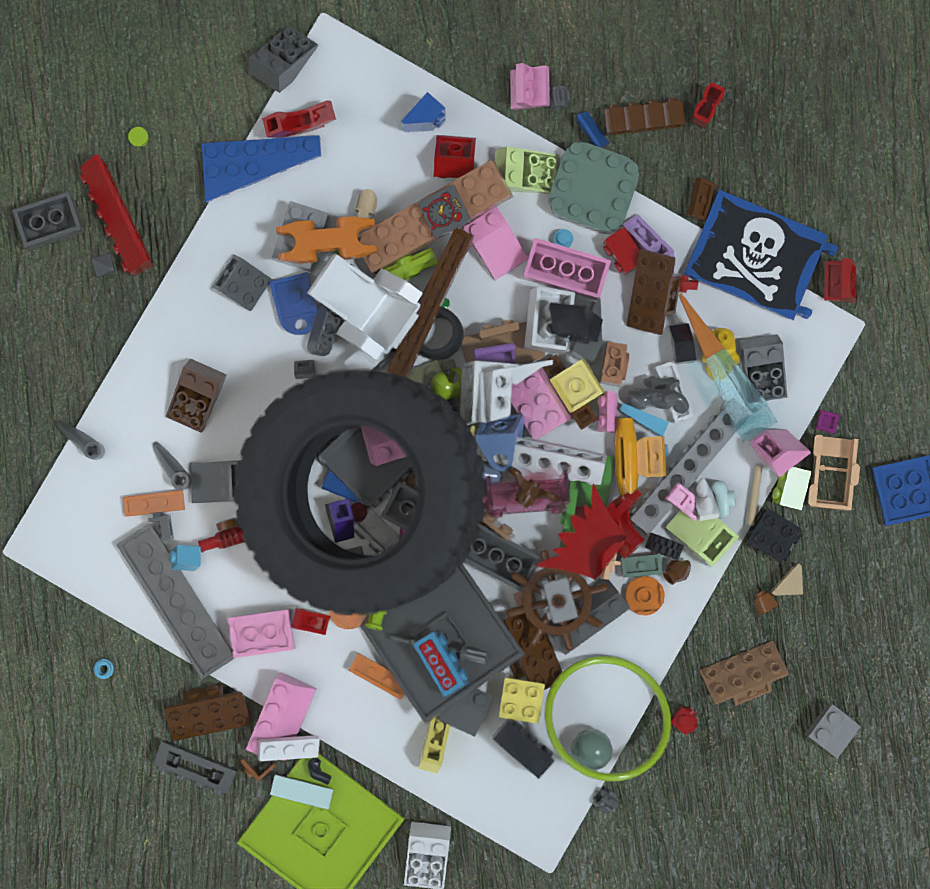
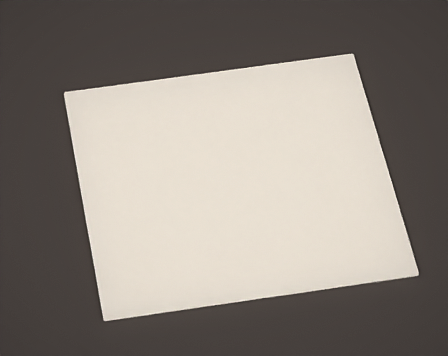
M326 13L319 15L307 36L318 44L317 49L288 87L280 93L274 91L246 139H273L266 136L262 118L275 112L300 111L329 100L332 102L336 120L325 124L323 128L289 136L320 135L321 157L289 168L287 171L272 175L265 180L243 189L240 188L208 203L76 426L77 429L104 446V456L99 460L89 459L68 440L3 550L5 556L190 664L191 662L117 547L118 543L150 523L158 533L160 521L148 522V518H152L153 514L125 517L123 497L179 490L173 487L171 479L161 465L153 448V443L155 442L160 443L183 466L190 477V464L241 460L240 452L246 437L251 436L250 430L258 417L264 416V410L276 398H282L284 391L297 383L303 384L305 379H295V361L314 360L315 375H325L337 369L359 350L336 334L331 352L327 356L310 354L307 350V343L311 332L305 335H293L282 327L270 283L252 311H248L226 295L212 288L233 254L243 258L272 279L271 281L308 272L276 262L272 258L279 237L276 233V227L283 225L290 201L327 212L330 218L326 229L337 228V218L358 216L354 209L356 208L358 197L363 190L370 189L374 191L378 200L374 213L375 217L369 216V218L375 219V225L458 179L433 177L437 135L476 138L474 169L490 160L495 162V150L506 146L558 155V169L565 150ZM427 92L445 107L446 121L439 129L436 127L433 131L404 132L402 130V119ZM634 191L623 223L638 214L674 250L676 260L673 274L684 275L702 229ZM511 192L514 197L497 206L528 258L534 238L554 243L555 233L560 229H566L573 235V243L569 248L611 260L600 296L601 318L603 319L602 345L592 365L588 364V366L600 383L606 343L609 341L628 345L629 363L625 380H622L619 387L600 384L604 391H615L618 394V418H629L619 411L623 403L631 406L627 397L628 392L631 389H649V387L644 385L643 380L650 376L658 378L655 367L674 360L669 326L689 323L697 360L694 363L679 364L676 367L694 417L675 423L670 408L659 409L649 404L646 409L641 410L669 422L664 433L665 444L668 445L669 452L668 456H665L666 475L670 472L668 467L675 459L679 461L683 457L681 452L688 444L690 446L696 441L694 439L695 435L701 429L703 431L706 430L709 426L707 421L714 414L717 416L722 411L719 407L726 399L730 401L735 398L752 413L692 483V485H696L701 478H704L711 487L715 481H722L726 483L728 491H735L736 506L730 507L728 517L719 520L739 537L713 567H710L665 528L680 511L674 505L651 533L684 545L677 561L689 560L691 570L687 580L676 582L674 585L669 584L663 574L648 575V577L656 579L663 587L665 597L661 608L654 614L647 616L638 615L629 609L567 655H564L551 635L547 633L562 671L585 658L613 656L640 666L660 686L751 526L747 525L755 465L763 467L756 516L778 479L777 475L756 455L750 441L764 430H788L798 440L801 439L865 327V323L831 302L824 301V298L808 289L805 291L800 306L812 309V314L808 319H804L796 314L794 320H790L698 281V290L687 289V293L679 292L683 294L710 330L722 327L734 333L736 352L739 357L740 340L776 334L780 337L784 350L787 398L748 404L741 359L740 363L731 365V372L722 381H714L707 374L705 366L708 363L701 361L702 349L679 296L676 313L665 317L662 335L627 326L636 269L625 276L622 272L619 273L613 264L615 260L612 256L608 257L603 249V246H605L603 244L604 240L622 229V225L613 232L607 234L599 233L597 230L563 218L562 220L557 218L548 203L550 194ZM469 223L461 226L459 229L463 230V227H465ZM366 228V229L361 230V232H360L359 234L365 232L366 230H368V229H370V228ZM453 232L413 253L412 256L432 248L439 262ZM471 244L446 298L450 301L448 309L459 318L463 326L464 336L479 333L482 327L486 325L502 326L501 322L513 320V323L518 322V324L527 322L530 290L537 286L551 287L523 279L528 260L495 280ZM333 251L318 252L317 262L314 263L312 272H308L311 286L332 258ZM363 257L345 260L374 280L377 274L371 273ZM438 264L421 271L419 275L406 280V282L423 293ZM575 295L574 305L589 308L592 300ZM315 299L317 309H319L320 302ZM436 318L424 345L430 349H439L445 346L452 337L453 329L451 323L445 318ZM302 319L298 320L295 324L298 330H304L307 325L306 321ZM341 319L339 328H340V327L342 326V324L344 323V321H345L344 319ZM326 324L324 325V332L327 330ZM320 343L318 344V347H317L318 351L321 349V344H320ZM462 346L454 355L443 359V362L454 359L456 368L460 367L462 369V364L465 363ZM390 350L388 352L390 356L387 358L389 362L381 369L377 367L373 371L388 373L387 370L395 353ZM572 350L562 355L557 354L566 369L579 361V359L570 355ZM545 352V357L543 359L522 363L520 365L546 361L547 359L554 356L555 353ZM419 353L411 370L435 360L428 359ZM190 359L227 374L222 390L202 433L166 418L183 366ZM457 373L454 376V383L459 380ZM496 397L495 405L500 408L502 402L500 398ZM597 397L588 404L598 418ZM456 398V404L460 406V398ZM450 399V403H454L455 399ZM511 403L510 415L518 414ZM724 415L722 421L725 425L729 426L732 423V418L729 415ZM572 418L536 440L614 456L615 433L597 432V421L580 430ZM633 420L637 440L643 437L658 436ZM482 422L470 424L467 426H474L475 428H479ZM524 424L522 438L534 440ZM711 430L710 438L717 441L719 439L718 431ZM343 432L333 437L320 450L311 467L308 479V501L312 515L321 531L333 543L335 542L325 504L346 498L321 488L329 468L319 459V455ZM698 445L697 453L704 456L707 452L706 447ZM92 447V448H91V450H90V451H92L91 455H92V454H96V455H97V453H98V450H97L98 447H96V448H95V447ZM521 454L523 457H529L528 454ZM541 458L542 461H549L547 458ZM615 460L607 507L620 496L615 476ZM686 460L684 468L687 471H691L694 468L693 462ZM560 462L564 466L569 465L566 462ZM517 468L521 471V475L528 482L530 479L540 484L539 489L550 490L559 496L560 499L557 503L548 498L537 499L527 509L514 500L516 498L515 494L519 490L515 477L508 470L503 471L502 481H499V484L494 488H487V495L483 497V503L486 505L485 512H492L498 517L496 521L500 524L505 523L514 530L512 533L515 537L511 541L541 556V550L546 549L550 558L557 557L558 554L553 549L560 547L561 539L558 534L562 533L563 524H560L562 512H566L567 505L563 504L565 492L569 493L570 480L565 477H551L546 473H533L527 469ZM639 474L637 490L642 496L631 507L630 512L636 505L639 507L644 502L642 498L649 490L654 491L657 487L655 483L660 477H644ZM678 475L671 477V483L674 486L677 482L681 483V478ZM179 476L177 484L184 485L186 478ZM400 478L395 484L397 485L399 481L402 483L404 482ZM190 486L188 489L183 490L185 510L165 512V515L171 516L174 539L163 540L162 537L160 538L169 552L177 545L199 546V540L213 537L216 532H220L217 529L216 523L235 517L237 524L233 527L239 526L236 516L238 504H235V502L192 503ZM660 490L658 498L661 501H666L668 493L665 490ZM393 491L390 494L386 492L381 497L383 501L376 508L371 506L368 509L360 500L359 503L349 500L354 524L358 523L370 509L380 517ZM652 505L646 506V515L653 516L655 514V508ZM380 517L399 535V526ZM632 523L635 530L645 540L628 557L659 554L645 548L649 535H646ZM355 533L354 538L335 543L345 550L362 546L364 555H378L368 546L370 542L366 538L363 540ZM399 538L390 547H392L399 540ZM245 543L225 549L214 548L201 553V566L195 571L181 570L232 651L234 649H232V644L229 640V627L231 625H229L228 618L290 609L291 620L293 621L296 608L330 616L329 611L325 612L312 608L308 605V602L301 603L289 596L286 589L281 590L268 578V572H263L253 559V551H249ZM617 552L616 561L621 562L623 557ZM661 555L663 572L670 561L675 559ZM463 562V565L500 619L504 621V619L509 618L506 612L508 609L518 607L513 594L519 592V590ZM615 565L614 573L610 572L609 580L625 600V589L629 582L637 577L623 578L622 566ZM536 566L531 577L544 567ZM554 574L556 580L566 577V575ZM581 575L589 587L600 580V578L594 580ZM547 577L541 579L537 584L543 587V583L548 582ZM573 580L570 585L571 592L581 590L579 585ZM534 592L537 601L543 600L541 595ZM546 608L538 609L541 619L546 612ZM331 617L325 635L293 628L294 650L238 657L210 674L212 677L236 691L242 692L243 695L262 706L265 705L275 678L280 672L317 688L300 727L301 729L313 736H318L320 740L548 873H552L591 807L594 801L593 796H595L596 791H599L605 782L587 777L571 768L552 746L547 734L544 716L545 703L550 688L544 690L539 723L518 721L523 727L521 730L526 734L528 731L537 738V743L541 747L546 745L554 754L553 758L555 761L540 779L535 777L492 739V735L506 720V718H500L499 713L506 674L514 675L510 666L477 688L494 697L476 736L473 737L450 726L442 766L438 774L418 769L430 722L427 724L423 722L405 693L400 700L348 671L358 653L387 669L388 667L360 626L355 629H343L338 627L331 620ZM594 664L581 668L563 682L554 700L552 717L558 740L566 752L573 758L571 748L577 734L586 729H597L605 733L611 740L612 757L605 767L596 771L610 773L655 693L639 675L624 667L612 664ZM526 676L518 678L520 680L528 681Z

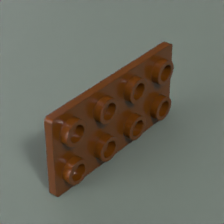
M646 249L639 250L627 319L628 327L657 335L663 334L665 317L676 313L682 275L673 274L675 257Z
M534 610L535 615L541 621L538 610ZM523 613L504 619L505 626L525 653V656L510 665L515 679L526 676L528 681L544 683V690L550 688L563 671L547 633L543 632L536 646H530L529 640L536 627L529 621L526 614Z

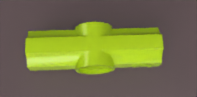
M429 248L414 256H406L384 270L406 281L416 277L421 271L438 264L432 248Z

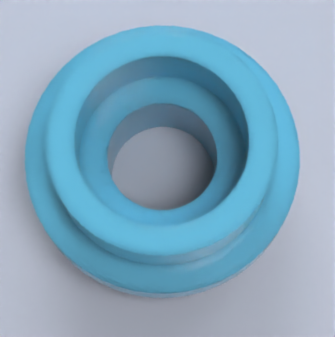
M101 659L94 665V673L100 679H107L114 672V666L110 660ZM102 665L107 666L108 670L106 673L101 671Z

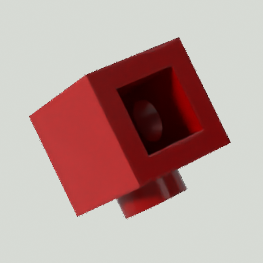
M680 705L671 716V724L683 734L687 735L688 732L691 734L698 726L696 724L698 719L694 717L697 713L688 706L683 708Z

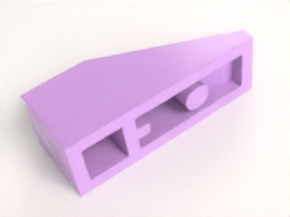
M638 214L622 224V227H625L639 250L646 249L675 257L674 250Z

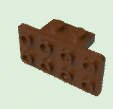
M223 683L184 691L183 703L167 706L164 711L173 740L248 726L251 723L243 693L239 691L224 694Z

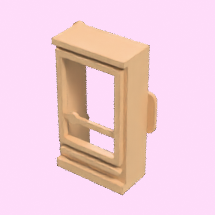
M823 435L815 436L808 507L851 511L853 489L859 483L860 466L856 464L858 439L850 440L823 437ZM821 456L848 458L847 469L820 466ZM819 469L821 471L846 472L844 502L817 499Z

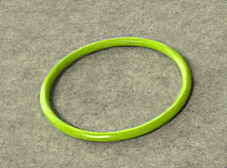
M593 656L582 659L570 665L556 678L547 695L544 716L550 742L558 755L571 768L587 777L602 781L631 779L651 768L661 757L667 746L671 731V714L667 699L655 679L633 662L613 656ZM594 664H612L624 667L636 673L647 682L657 696L663 715L661 739L653 754L638 767L621 773L598 772L574 760L559 742L552 717L554 700L563 682L581 668Z

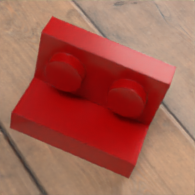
M842 258V261H825L824 301L856 303L857 264L851 258Z

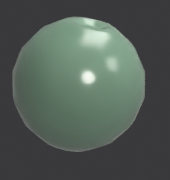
M586 729L577 734L571 748L574 760L595 771L602 769L608 764L613 751L611 740L605 733L597 729Z

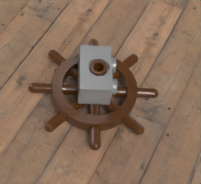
M546 549L541 550L542 561L550 559L548 551ZM543 568L530 579L517 572L511 574V578L525 586L523 592V605L508 609L506 614L508 617L525 613L529 621L536 627L529 640L530 646H536L543 632L552 635H562L566 649L572 651L574 645L570 632L579 628L585 621L597 628L603 627V622L589 613L592 605L591 595L606 591L608 589L607 584L603 583L589 587L579 573L576 574L554 568ZM554 574L566 575V577L556 580ZM547 577L548 582L543 583V587L537 584L541 579ZM573 580L579 585L581 590L571 592L570 585ZM534 591L541 595L543 600L531 603L532 592ZM583 597L582 609L574 605L573 600ZM546 608V612L540 621L535 615L534 610ZM576 618L569 624L567 623V620ZM550 620H553L554 624L559 622L560 626H550L548 623Z

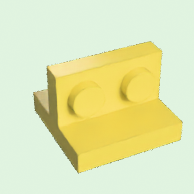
M584 358L550 379L570 414L605 392Z

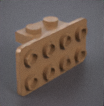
M513 320L501 322L502 326L486 325L482 327L479 333L464 336L461 344L465 363L476 361L474 349L514 343L517 364L545 357V352L524 349L527 322L518 324V322L513 323Z

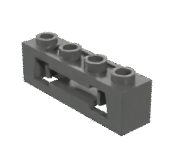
M165 740L161 742L153 765L157 766V770L163 773L173 772L176 774V778L184 781L188 778L194 781V785L205 788V786L213 788L212 792L219 795L230 792L238 769ZM179 755H181V759L209 770L213 768L217 770L213 772L212 779H209L210 776L183 765L176 766L174 764L178 763Z

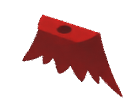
M594 483L591 491L592 509L584 505V513L587 519L571 515V522L575 532H562L558 534L567 547L553 549L559 556L544 560L535 566L579 573L594 580L606 569L624 543L626 535L607 510Z

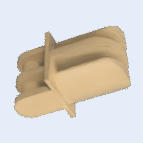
M365 189L359 195L356 208H354L355 212L358 213L357 217H375L374 213L378 199L374 191Z

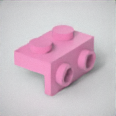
M605 391L598 396L597 432L615 433L616 421L618 419V394L615 391Z

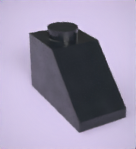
M689 323L669 326L675 364L694 363L697 359Z

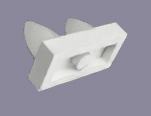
M701 478L696 485L689 487V491L695 497V510L698 519L703 521L719 518V510L710 484L704 478Z

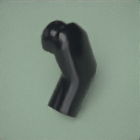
M317 757L309 760L308 769L311 777L328 785L332 776L321 771V760Z

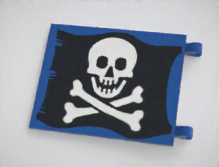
M719 189L684 275H688L693 279L790 320H794L796 314L804 319H808L812 314V309L800 306L820 254L824 251L828 255L834 256L838 246L827 243L828 235Z

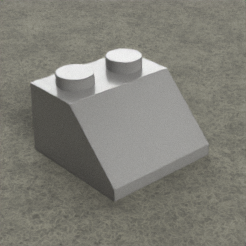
M827 703L805 735L838 759L861 726L833 704Z

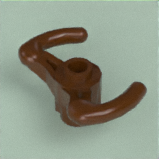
M511 466L508 469L509 473L515 477L519 487L514 500L528 509L537 499L548 498L554 503L559 502V496L550 490L539 489L540 484L532 479L528 482L517 468Z

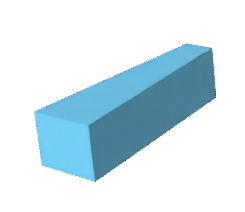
M623 403L619 410L621 413L629 418H633L634 421L658 436H664L668 421Z

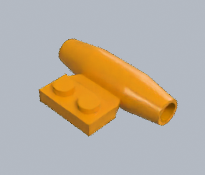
M618 418L614 438L615 476L619 494L624 495L627 492L631 494L638 488L639 474L644 477L666 476L665 436L643 437L637 440L633 418Z

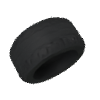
M441 307L436 318L447 319L452 325L453 332L450 341L442 348L430 349L423 344L419 353L431 360H443L451 357L459 350L464 338V330L459 318L449 309Z

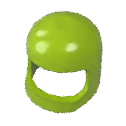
M460 367L452 368L447 377L443 372L435 374L431 380L433 393L442 396L445 400L460 398L462 369ZM457 373L459 380L454 383V376Z

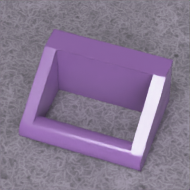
M514 343L474 349L476 361L517 364Z

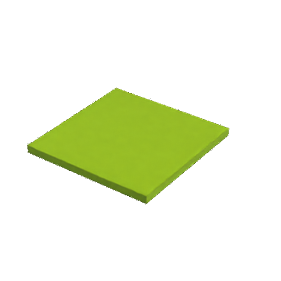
M318 752L317 758L321 760V771L332 776L328 785L311 777L308 762L312 758H300L287 777L334 789L329 809L272 795L237 844L296 889H353L405 818Z

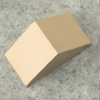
M795 563L772 588L770 594H803L802 566L799 563Z

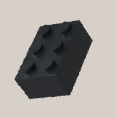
M506 719L492 735V739L535 777L540 779L555 761L553 752L546 745L541 747L537 743V738L528 731L526 734L521 730L523 727L517 720Z

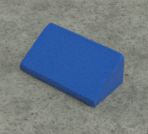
M589 112L577 115L576 121L592 145L604 148L609 144Z
M329 469L321 488L359 503L360 499Z

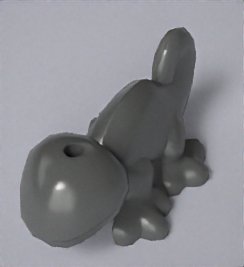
M650 376L643 380L644 385L649 387V389H631L628 392L629 403L639 410L646 409L649 404L659 409H668L673 406L675 411L680 414L686 413L689 409L686 397L674 389L680 384V381L674 377L660 379Z

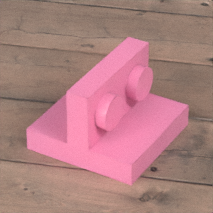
M524 63L516 64V69L510 70L511 109L521 110L550 106L549 67L546 65L530 67Z

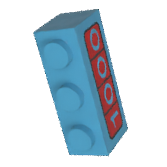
M435 631L413 645L444 697H447L469 684L467 680L469 677L466 671L459 667L456 654L447 647L448 641L446 637L439 633V631Z

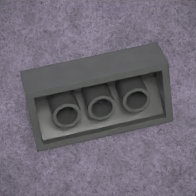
M600 579L590 586L603 583L608 586L606 591L591 595L592 605L589 614L601 620L603 627L597 628L585 621L579 628L570 632L574 649L630 609L610 580ZM583 597L573 600L574 605L582 609ZM576 618L567 620V623L569 624ZM550 620L548 623L550 626H560L559 622L554 624L553 620ZM550 634L564 655L571 652L566 649L562 635Z

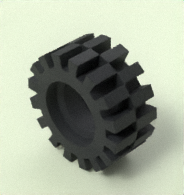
M650 533L645 548L675 560H679L684 545L655 533Z

